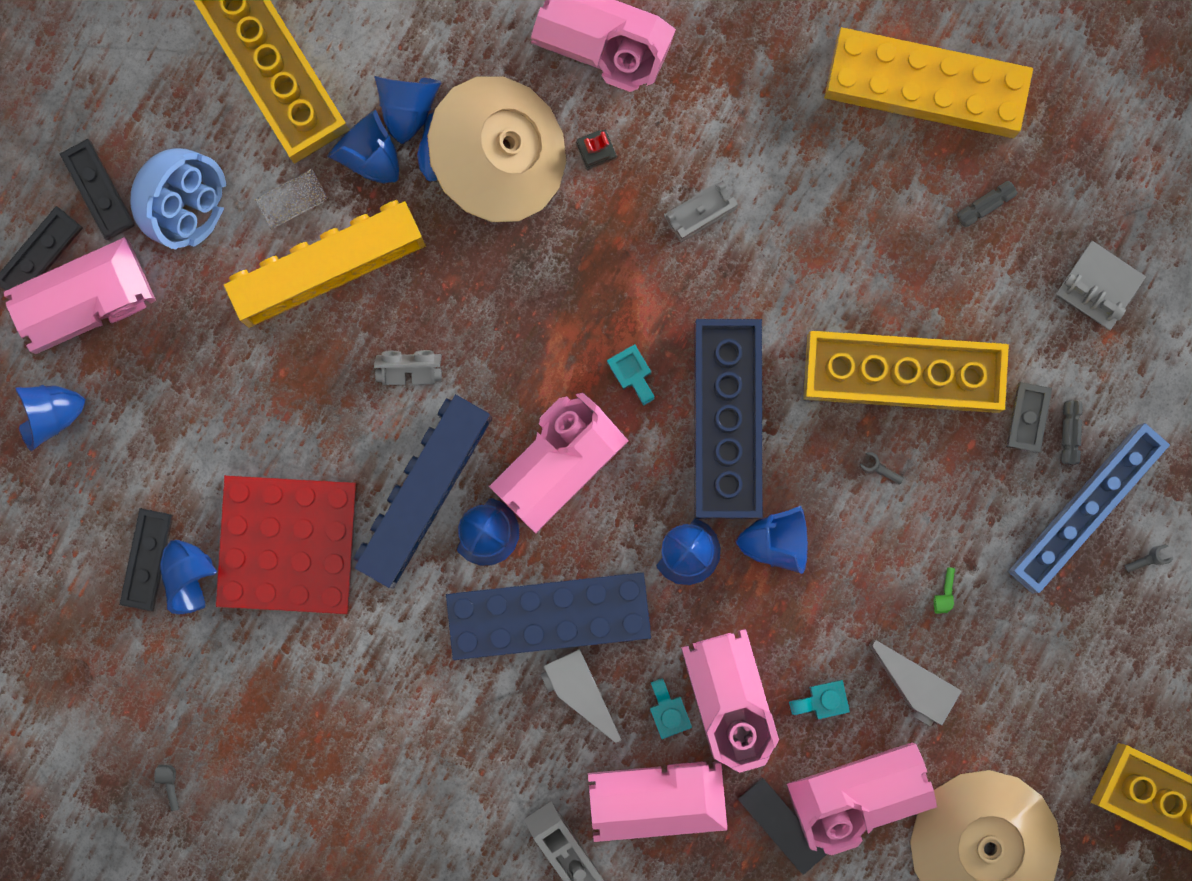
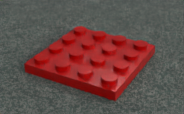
M224 475L216 607L349 614L357 483Z

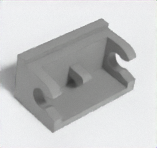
M719 181L664 214V217L680 243L734 212L737 209L738 203L733 196L730 197L725 183Z

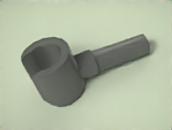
M866 453L868 457L875 459L876 464L872 468H867L860 463L865 473L877 472L899 485L902 483L904 477L882 465L875 453Z
M1164 544L1153 547L1149 555L1126 564V571L1129 573L1146 565H1164L1172 562L1173 557L1164 560L1159 557V551L1162 548L1168 547V545Z
M158 765L155 769V783L166 784L171 811L179 810L174 785L176 769L171 765Z

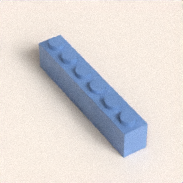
M1146 423L1137 425L1008 570V573L1032 594L1040 593L1170 444Z

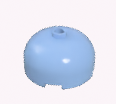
M173 148L154 155L140 168L131 188L130 205L137 226L147 237L171 249L177 250V248L188 245L194 247L200 244L212 233L224 210V207L217 206L222 197V187H226L224 173L213 159L189 149ZM187 205L204 213L212 209V213L202 226L196 228V215L183 209V207Z

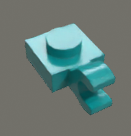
M635 344L607 360L609 367L623 390L633 386L643 406L655 400L654 394L644 379L651 375L652 372Z
M663 678L650 682L658 701L657 705L650 707V711L661 739L691 729L692 725L681 697L670 698Z
M843 680L809 687L811 697L789 701L792 715L814 710L816 719H823L850 712Z

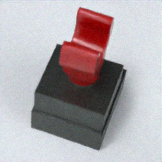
M606 129L598 130L578 138L576 141L586 170L617 158Z

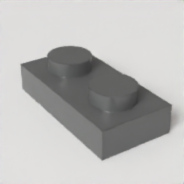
M1023 382L1018 383L1006 447L1034 453L1041 452L1052 388Z

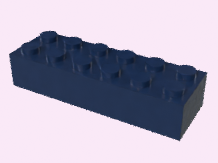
M696 319L694 322V519L763 518L762 319Z
M456 394L452 400L446 398L437 414L441 420L435 429L429 427L420 443L424 446L423 451L419 457L413 455L404 470V473L408 476L402 487L396 484L387 499L391 506L385 515L379 513L370 531L374 532L370 542H363L353 558L357 561L355 569L388 588H395L492 421V417L488 412Z
M644 572L446 594L453 660L651 639Z

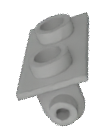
M393 350L382 352V355H376L374 368H381L375 370L376 382H382V385H405V373H412V385H433L435 381H442L441 368H435L440 367L442 354H434L430 350H420L410 355H401V352Z

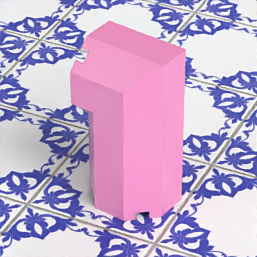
M545 0L543 7L539 9L531 35V44L601 69L603 71L601 76L607 84L632 92L637 90L640 85L647 83L646 86L655 82L669 51L676 29L657 15L616 0Z
M125 237L4 291V297L9 299L6 302V306L21 338L26 336L30 338L32 343L26 346L34 354L45 351L93 328L103 326L101 319L108 318L110 323H114L145 309V300L151 304L156 301L132 245Z
M584 393L575 394L578 398L570 400L567 396L559 398L540 417L541 435L537 432L536 440L489 486L535 534L629 442L604 412Z
M746 629L738 631V638H735L734 633H728L693 643L695 649L693 651L689 650V646L681 647L712 757L739 773L765 766L779 741Z
M913 742L787 784L792 804L809 848L817 851V847L823 848L824 852L829 855H835L858 847L863 841L861 835L865 830L869 834L873 828L937 807L931 781L928 782L925 763L917 745Z
M706 762L667 765V772L663 773L661 766L588 773V781H595L596 784L589 785L593 830H600V832H593L594 842L727 830L721 762H713L714 768H709Z

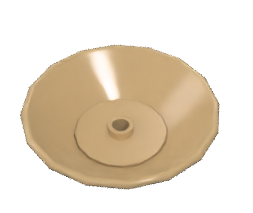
M504 76L475 77L453 87L435 108L427 135L430 165L443 191L465 212L490 222H518L543 210L559 190L566 165L563 132L551 108L530 87ZM504 139L509 141L510 149L504 146Z
M991 770L960 774L934 790L936 808L918 813L916 816L910 845L914 872L920 881H1054L1061 855L1057 820L1042 795L1018 777ZM991 842L995 845V851L988 855L984 852V846Z

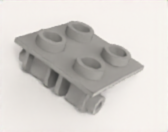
M1091 241L1056 295L1108 330H1111L1116 321H1119L1126 312V306L1146 276L1094 241Z

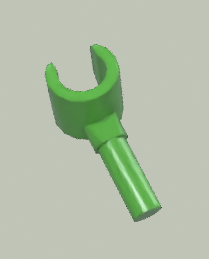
M947 568L944 595H934L933 603L936 614L948 613L954 606L952 586L955 568Z

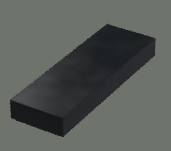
M89 139L60 153L105 240H109L135 226Z
M55 206L0 271V287L6 291L46 273L83 227L59 207Z
M139 508L119 605L154 611L161 578V558L163 550L168 544L174 515Z
M763 777L737 798L802 875L827 855L823 848L817 847V851L809 848L799 819Z

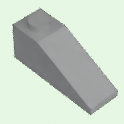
M872 640L869 644L871 650L907 705L916 711L914 718L930 727L933 722L943 725L962 691L877 640Z
M580 649L544 665L546 672L542 673L541 677L548 692L555 690L561 700L615 743L621 741L617 728Z
M552 801L524 819L533 839L563 881H604Z

